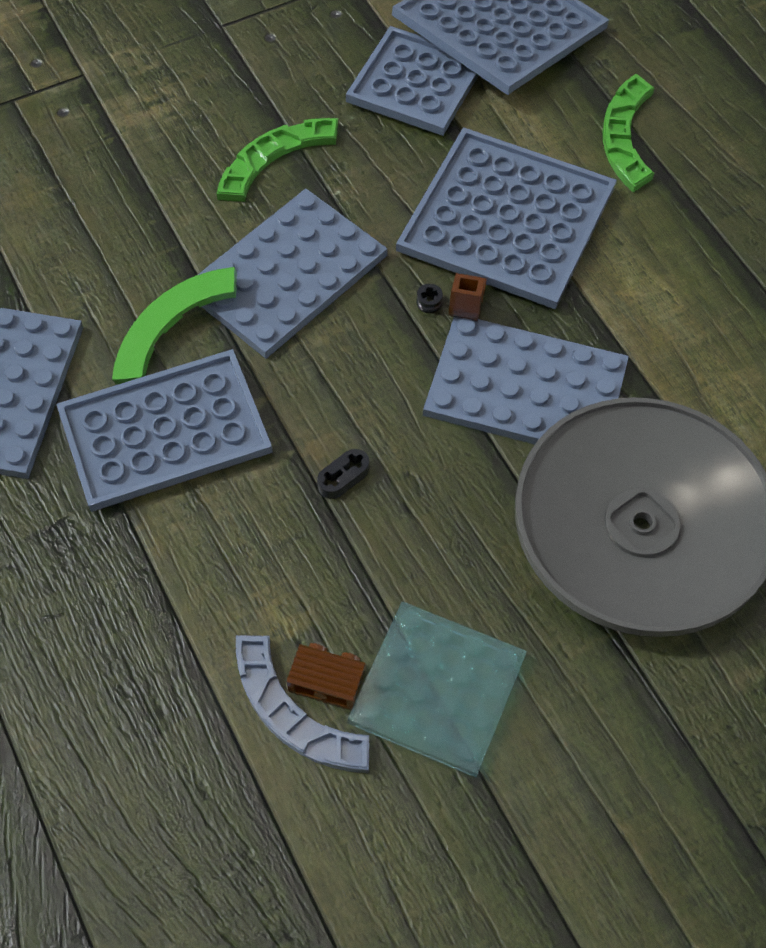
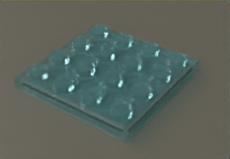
M402 601L354 707L350 712L348 724L477 778L527 651Z

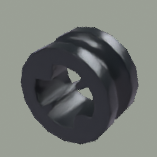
M425 284L419 287L416 301L418 309L424 313H435L440 310L443 299L441 288L435 284ZM426 296H432L433 301H427Z

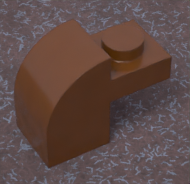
M456 273L450 296L449 316L478 321L487 279Z

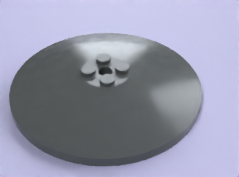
M633 397L606 400L585 406L560 419L540 437L529 452L520 473L515 497V520L519 540L528 562L544 585L561 602L583 617L604 627L640 636L665 637L694 633L712 627L739 611L751 600L766 579V472L753 452L740 438L709 416L684 405L652 398ZM637 518L645 519L650 524V528L639 529L635 526L633 520Z

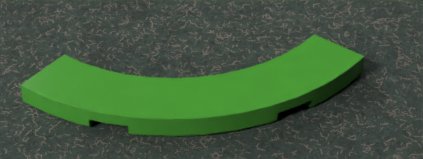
M634 74L626 80L616 91L615 96L607 107L602 131L603 145L608 161L619 179L632 192L653 180L654 172L643 162L636 149H633L631 142L632 119L638 108L653 95L655 89L638 74Z
M338 118L304 120L303 124L290 127L283 125L253 140L236 155V160L224 171L216 193L217 200L245 202L248 190L254 179L267 165L277 158L305 147L336 145Z
M235 267L217 269L189 278L153 301L133 323L120 346L112 377L115 385L146 376L149 360L155 350V343L162 333L165 334L175 323L183 318L182 315L196 306L200 308L215 301L236 298L237 272Z

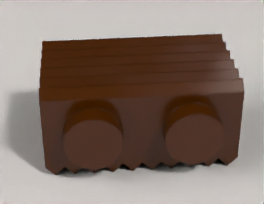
M310 643L309 647L300 644L287 677L288 691L322 701L323 703L349 709L350 711L354 710L366 674V663L361 662V658L352 653L344 652L339 656L329 653L325 646L317 643Z

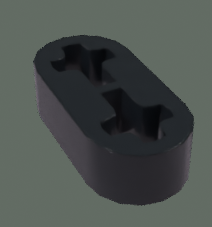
M350 449L322 469L317 477L319 493L327 499H336L363 480L369 473L368 455L360 449ZM352 461L355 464L361 462V468L356 466L350 468V462ZM329 479L333 482L337 479V486L334 487L332 484L326 486V480Z

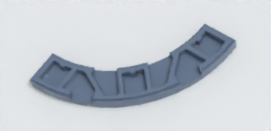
M236 635V657L241 681L252 707L267 728L285 745L314 762L344 771L369 773V735L343 732L326 725L323 726L308 717L285 693L279 683L271 659L270 636Z

